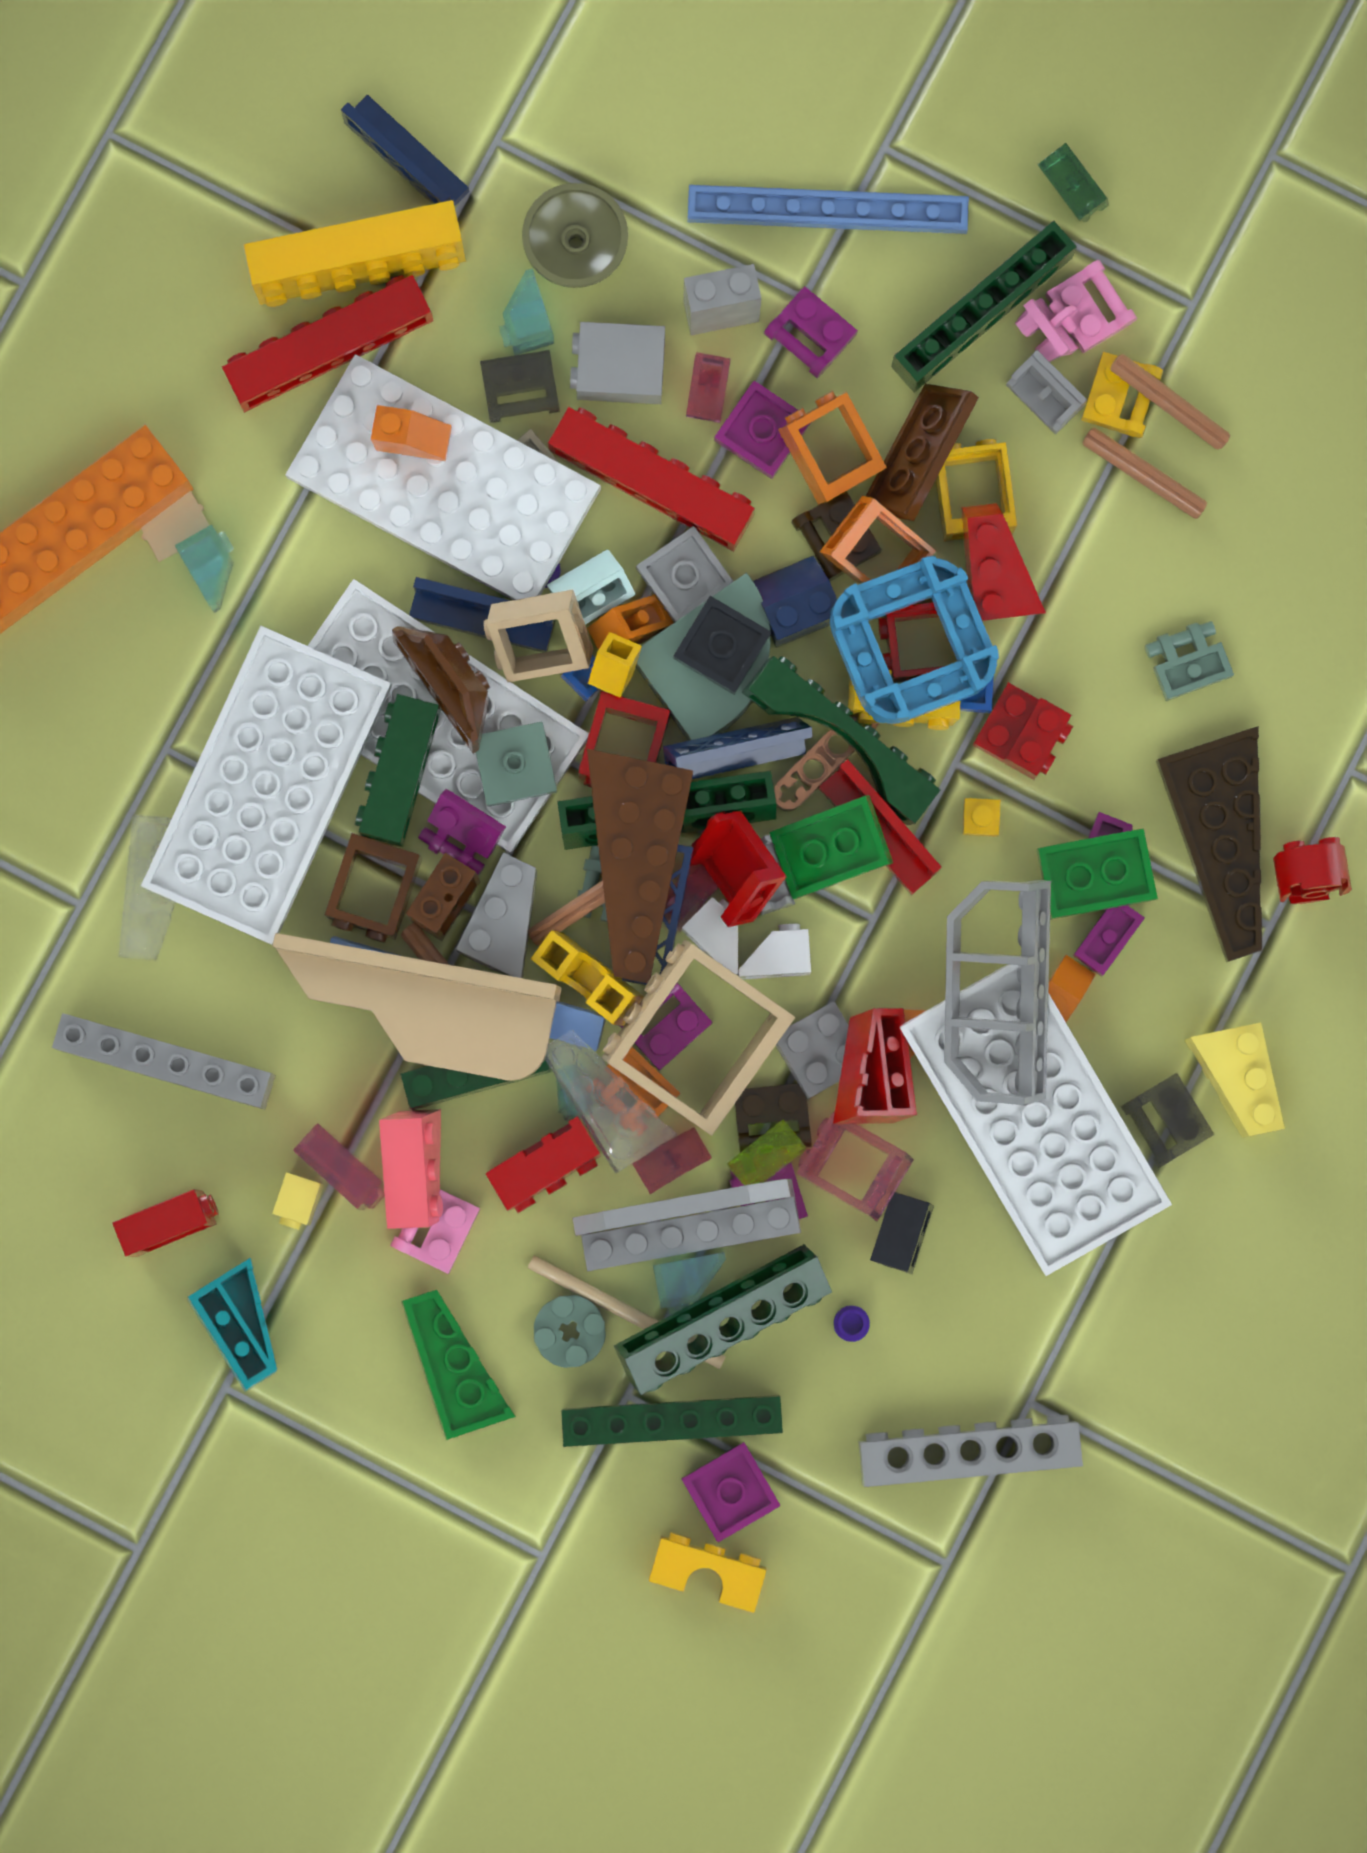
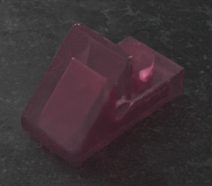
M702 864L690 866L677 928L679 933L682 932V927L719 889ZM680 875L677 878V882L675 883L676 887H678ZM672 888L668 892L665 909L675 902L676 894ZM673 910L665 915L669 923L671 922Z

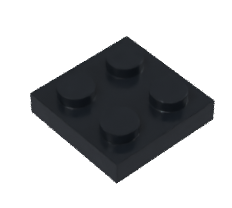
M709 596L673 655V659L735 695L772 632L714 597Z

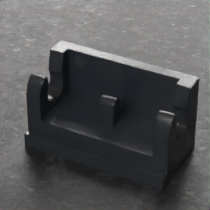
M892 1191L870 1260L913 1275L934 1205Z

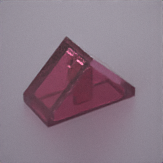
M696 352L686 417L721 422L730 375L731 358Z
M693 1127L663 1143L632 1164L649 1194H652L709 1161L712 1157Z

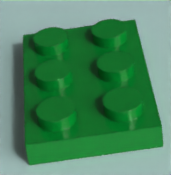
M870 795L860 797L769 832L782 870L787 876L785 879L792 899L801 898L893 863Z
M1144 828L1037 848L1042 880L1051 881L1050 920L1158 899Z

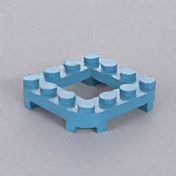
M936 556L924 557L915 564L859 585L856 583L844 590L831 609L830 628L861 705L876 722L898 724L976 695L993 678L997 667V660L999 659L998 649L996 645L992 646L966 583L969 578L961 567L958 568L946 560L936 558ZM931 598L957 662L903 683L894 684L869 621Z

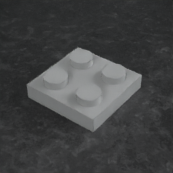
M694 526L636 565V570L674 623L705 602L709 596H714L734 582Z
M834 1001L789 1026L776 1044L778 1051L805 1093L807 1100L840 1081L849 1025Z

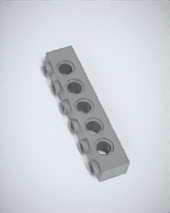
M62 1013L52 1048L264 1110L266 1109L276 1076L263 1070Z
M1068 1415L1048 1416L1046 1424L1033 1425L1032 1418L1010 1420L1011 1427L997 1428L996 1422L975 1423V1430L960 1432V1425L938 1427L939 1434L924 1435V1429L902 1430L903 1437L888 1438V1432L866 1434V1441H858L862 1485L864 1487L1081 1467L1083 1462L1079 1424L1076 1421H1069ZM1040 1433H1046L1051 1439V1447L1045 1453H1037L1033 1448V1439ZM1009 1436L1015 1442V1450L1010 1456L1001 1457L996 1449L997 1442L1002 1437ZM967 1440H975L979 1446V1453L973 1460H964L960 1454V1447ZM932 1443L939 1444L943 1449L942 1459L935 1464L927 1463L924 1459V1450ZM894 1447H902L907 1453V1460L900 1467L890 1466L887 1460L889 1451Z

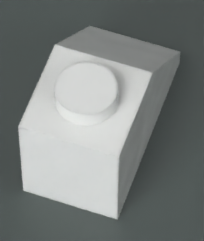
M712 897L682 927V931L703 952L738 975V925L729 928L726 926L720 916L729 904L724 899L718 903Z
M800 924L779 925V931H772L740 967L738 977L741 979L810 975L811 963L808 929L800 930Z

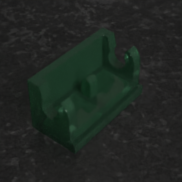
M1067 143L1037 164L1079 221L1087 222L1095 211H1103L1109 206L1108 198Z

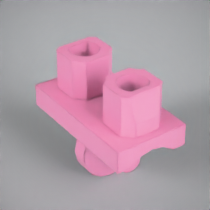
M1042 298L1036 301L1030 299L1023 305L1026 311L1023 312L1015 324L1026 337L1032 336L1039 329L1042 330L1047 339L1039 344L1035 350H1038L1049 362L1061 356L1071 355L1079 349L1069 335L1078 328L1071 319L1078 311L1074 305L1064 309L1058 300H1055L1048 307Z

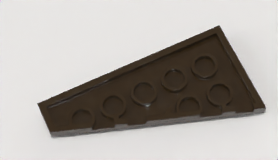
M1259 726L1157 759L1156 761L1226 963L1262 951V907L1260 905L1261 834L1258 786Z

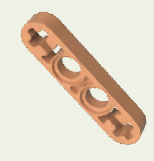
M879 723L871 724V727L876 730ZM829 730L777 782L774 787L776 807L783 811H793L800 807L855 752V749L849 745L847 751L843 754L831 752L828 747V741L831 737L838 734ZM809 760H817L823 766V775L818 779H809L804 774V764ZM797 773L801 782L811 788L805 791L804 787L801 786L794 795L797 801L793 803L787 800L784 803L780 800L783 794L780 788L784 786L786 789H790L797 782L791 776Z

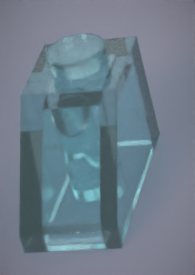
M533 268L528 269L522 276L502 313L504 325L499 326L504 347L511 345L514 356L554 344L553 331Z
M210 525L176 544L175 547L208 605L215 613L221 609L234 563L229 552L234 550L224 531L217 534L213 525Z
M725 1252L653 1265L661 1309L668 1307L669 1314H674L689 1306L690 1303L698 1301L726 1260Z

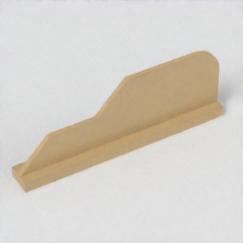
M275 933L272 947L276 948L309 999L372 1011L406 1062L514 1081L533 1074L545 1059L556 1003L560 1000L562 990L556 984Z

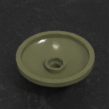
M584 183L562 184L544 192L529 208L522 230L523 246L532 267L546 280L568 288L588 287L606 279L620 265L628 245L627 222L618 203L603 190ZM573 238H579L582 241L579 247H572L569 243Z

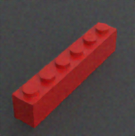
M413 274L406 278L404 275L397 276L388 281L385 288L375 293L373 291H366L358 295L354 299V303L344 308L341 306L333 307L323 313V318L311 324L309 321L302 322L294 326L290 330V334L280 339L278 337L266 339L260 343L259 349L249 354L241 352L230 357L227 360L228 364L222 366V369L244 413L352 361L355 354L361 357L433 322L432 312Z
M568 406L548 442V448L551 453L689 528L694 526L701 535L733 552L735 551L754 517L755 508L751 506L752 502L750 499L737 492H733L730 495L719 489L721 485L711 477L702 475L699 478L688 472L690 468L685 463L675 458H671L668 461L657 455L659 451L652 445L640 441L638 445L627 439L628 434L619 427L610 424L607 428L596 422L597 417L588 410L578 408L576 411Z

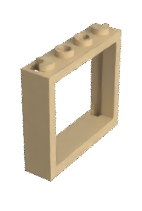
M684 940L681 945L678 943L672 952L669 951L665 959L668 964L661 974L655 973L645 986L644 991L647 993L639 1004L634 1003L628 1009L623 1018L626 1022L618 1034L614 1032L607 1039L609 1042L604 1047L603 1051L605 1053L601 1058L712 1136L795 1017L698 947ZM693 959L770 1013L700 1113L623 1060Z

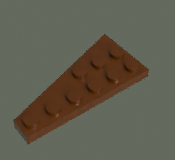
M587 749L614 977L648 983L653 970L694 771Z

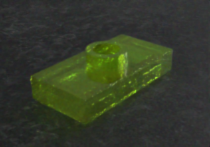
M783 1119L729 1161L727 1166L743 1186L763 1183L804 1152L806 1146Z

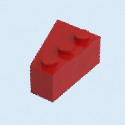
M998 504L961 507L966 572L969 578L967 585L982 621L1046 613Z
M873 1008L850 1017L833 1124L895 1123L917 1115L909 1046L907 1039L900 1029V1026L905 1024L904 1008Z
M578 1116L568 1121L569 1124L554 1133L547 1134L537 1143L518 1152L485 1173L508 1212L514 1208L517 1213L526 1210L536 1203L533 1197L546 1190L550 1195L566 1186L567 1182L564 1178L577 1171L579 1176H582L599 1166L596 1159L601 1157V1154Z

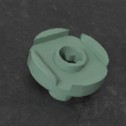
M559 1296L546 1303L539 1311L534 1322V1342L541 1355L556 1366L564 1368L580 1367L593 1360L605 1342V1321L599 1309L591 1301L580 1296ZM571 1321H574L578 1324L576 1331L580 1335L578 1339L570 1338L566 1342L562 1339L564 1333L559 1330L562 1323L569 1325Z

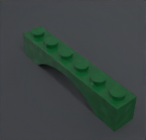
M775 656L767 659L742 693L769 715H790L806 718L826 726L841 736L855 749L867 766L877 793L907 826L916 824L941 791V789L934 785L936 779L924 769L919 768L916 770L906 762L908 760L907 755L895 746L888 748L878 740L881 735L874 728L865 723L861 726L852 719L853 712L839 701L832 703L823 695L825 690L812 679L805 681L796 674L797 667L791 661L782 656L779 659Z

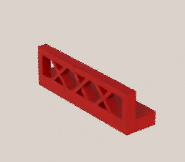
M848 759L839 766L837 772L819 786L818 789L834 807L870 795L893 861L892 864L886 867L911 895L941 870L942 866Z

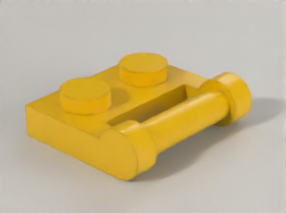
M1103 351L1081 421L1132 437L1142 438L1146 428L1143 423L1150 399L1138 391L1130 420L1119 418L1129 384L1110 369L1118 356ZM1134 361L1156 379L1161 380L1163 369L1155 365Z

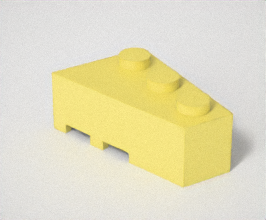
M1261 1022L1193 1036L1184 1040L1201 1065L1206 1078L1210 1080L1220 1097L1219 1100L1242 1138L1285 1129Z

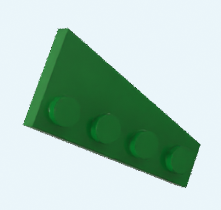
M437 1289L401 1301L445 1440L516 1417L505 1402L495 1382L482 1365L477 1353L464 1336L459 1324Z

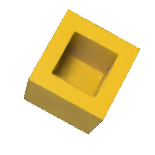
M609 632L597 652L588 684L621 697L633 676L642 646Z

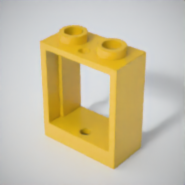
M985 439L977 441L975 443L976 446L963 448L960 443L954 444L936 478L944 541L964 539L962 518L952 519L945 466L994 460L1002 513L1011 533H1014L1017 527L1006 442L997 443L996 439Z

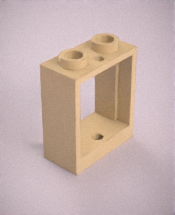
M574 590L491 604L488 619L484 620V631L486 638L489 641H493L495 662L499 670L503 669L507 683L588 669L590 667L593 646ZM558 619L568 648L515 657L505 628Z

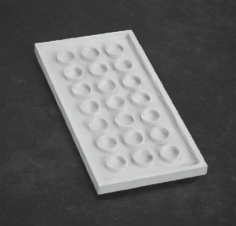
M356 354L285 474L287 479L512 600L541 595L601 490V486L596 482ZM377 405L413 410L451 425L452 429L446 461L376 451L371 441V434Z
M353 579L308 647L392 684L361 753L363 757L377 765L379 758L374 757L379 736L385 737L389 725L384 723L388 703H395L397 694L437 704L394 644L392 629L401 626L428 632L434 631ZM469 655L470 661L467 663L474 673L479 670L490 685V689L487 690L489 704L482 734L542 721L557 787L586 744L589 733L513 683H507L504 677ZM441 710L418 793L436 804L440 794L445 789H448L506 826V829L497 845L511 854L551 794L487 807L476 753L472 754Z
M260 626L141 887L273 945L275 933H280L392 684Z
M1007 964L960 991L959 1017L1020 1022L1016 1014V1006L1020 998L1021 983L1017 979L1018 965ZM1049 993L1046 1099L1027 1105L976 1101L944 1063L945 1000L900 1026L905 1038L1045 1276L1172 1205ZM959 1027L958 1057L987 1092L1018 1095L1015 1089V1076L1019 1071V1056L1016 1053L1015 1044L1020 1031Z

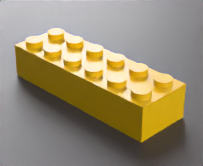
M453 200L244 244L252 286L260 305L266 304L269 307L281 306L287 303V299L301 297V299L305 300L314 299L321 296L322 292L334 289L336 292L351 291L356 288L357 284L370 282L371 285H380L387 283L391 280V277L404 275L408 277L413 274L414 277L423 275L425 270L439 267V270H451L457 268L460 265L459 263L466 262Z

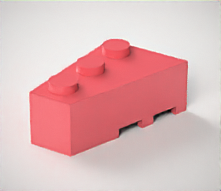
M441 1109L398 1111L379 1120L387 1229L430 1227L439 1222V1217L443 1213V1201L440 1196Z

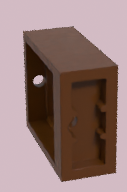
M351 833L325 912V916L328 919H332L331 926L351 932L353 927L366 930L365 937L382 943L386 942L387 937L396 940L422 857L419 854ZM357 853L406 869L387 925L339 910Z
M445 852L406 912V915L412 923L438 940L443 941L480 884L477 873Z

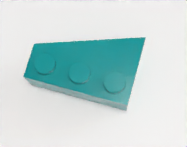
M251 1258L194 1292L187 1299L244 1392H247L277 1372Z

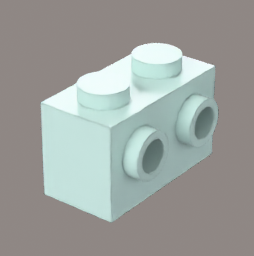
M608 549L547 584L551 593L574 590L585 625L636 595L623 568Z

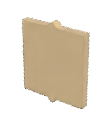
M191 491L141 528L143 532L142 539L148 541L158 562L214 534L202 512L204 510L203 505L197 503Z

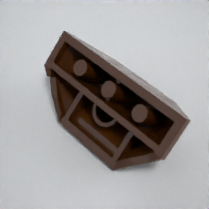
M401 626L392 629L394 644L472 754L479 751L489 704L487 690L490 689V685L484 675L479 670L474 673L467 663L470 661V658L464 647L459 642L454 645L448 635Z

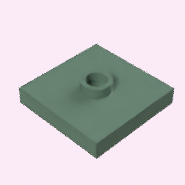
M542 721L482 734L479 751L476 752L487 807L557 793Z

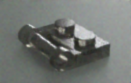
M550 350L480 361L490 424L501 422L500 418L548 410L549 414L560 412ZM546 390V397L498 404L497 397Z
M1178 1073L1171 1075L1120 1106L1125 1115L1130 1114L1155 1155L1153 1161L1158 1168L1215 1135ZM1151 1102L1176 1145L1169 1149L1166 1148L1144 1112L1143 1105Z

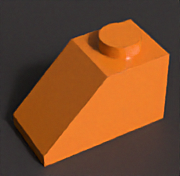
M377 405L371 441L376 451L446 461L452 426L413 410Z
M651 595L612 608L591 624L587 630L594 640L596 647L600 649L609 632L634 643L641 644L673 624V621L656 596Z
M1068 955L1064 956L1050 977L1048 993L1065 1022L1068 1021L1096 975Z

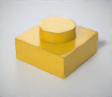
M965 798L962 835L998 837L1001 800Z

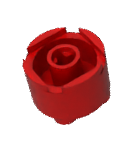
M1339 837L1324 838L1319 840L1318 844L1306 846L1304 841L1288 842L1283 845L1284 851L1278 852L1273 857L1280 902L1284 903L1289 897L1290 904L1314 903L1329 900L1330 892L1339 890V895L1342 896L1352 890L1345 847L1341 845Z

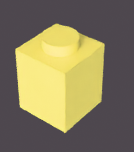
M286 1172L272 1213L281 1216L279 1224L300 1230L301 1224L310 1226L324 1184Z

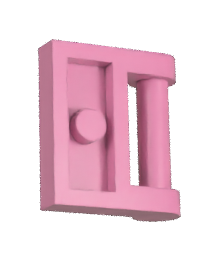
M1100 260L1092 262L1082 271L1047 291L1045 295L1050 304L1058 300L1064 309L1074 305L1078 310L1071 318L1078 328L1070 335L1083 354L1137 320L1133 310L1126 308L1104 274L1105 267ZM1090 280L1093 281L1116 317L1110 323L1107 322L1084 286Z
M440 1190V1196L443 1201V1213L439 1217V1222L430 1227L421 1248L411 1244L418 1228H402L399 1236H394L390 1246L449 1274L480 1208Z

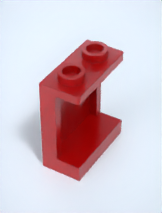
M741 811L727 814L720 812L712 816L708 820L707 828L702 835L691 845L694 850L690 866L703 865L729 902L728 907L720 916L728 928L754 922L787 877Z

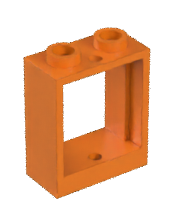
M834 391L820 397L815 400L817 408L808 413L805 412L804 408L797 410L785 417L787 424L778 429L818 504L828 502L887 468L847 392L836 396ZM839 408L866 461L827 483L799 429L830 411Z
M863 495L820 550L823 556L858 585L871 579L845 558L875 519L880 521L912 548L897 570L920 562L922 558L933 556L936 552L934 548L877 500Z

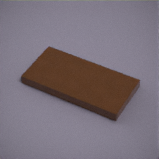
M925 383L884 460L887 468L877 473L866 496L877 500L897 518L914 522L979 397L972 391Z

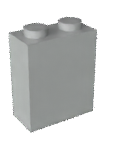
M754 264L684 278L683 303L690 335L759 322L761 294Z
M580 322V333H573L572 354H578V367H571L570 389H576L577 400L661 404L665 326Z

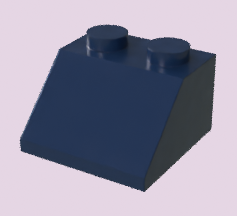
M814 555L753 580L762 597L763 602H761V605L769 621L770 631L772 632L771 637L776 648L830 626L831 609L838 599L829 579Z

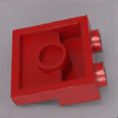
M1008 682L974 741L973 746L1035 780L1039 772L1046 775L1053 764L1056 756L1051 754V751L1056 742L1064 744L1073 728V725L1068 723L1072 715L1043 698L1037 699Z

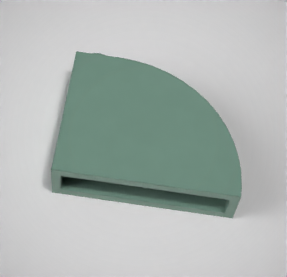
M747 573L712 596L770 631L769 621L761 605V602H763L762 597ZM706 601L643 644L636 664L639 673L664 708L670 710V716L688 741L721 734L739 720L753 703L742 691L765 661L769 659L770 653L769 637L735 695L674 660L673 655Z

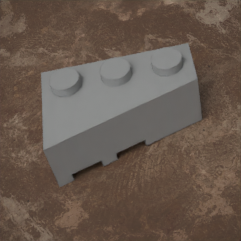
M503 852L456 948L459 954L502 975L524 978L528 932L537 879L535 867Z

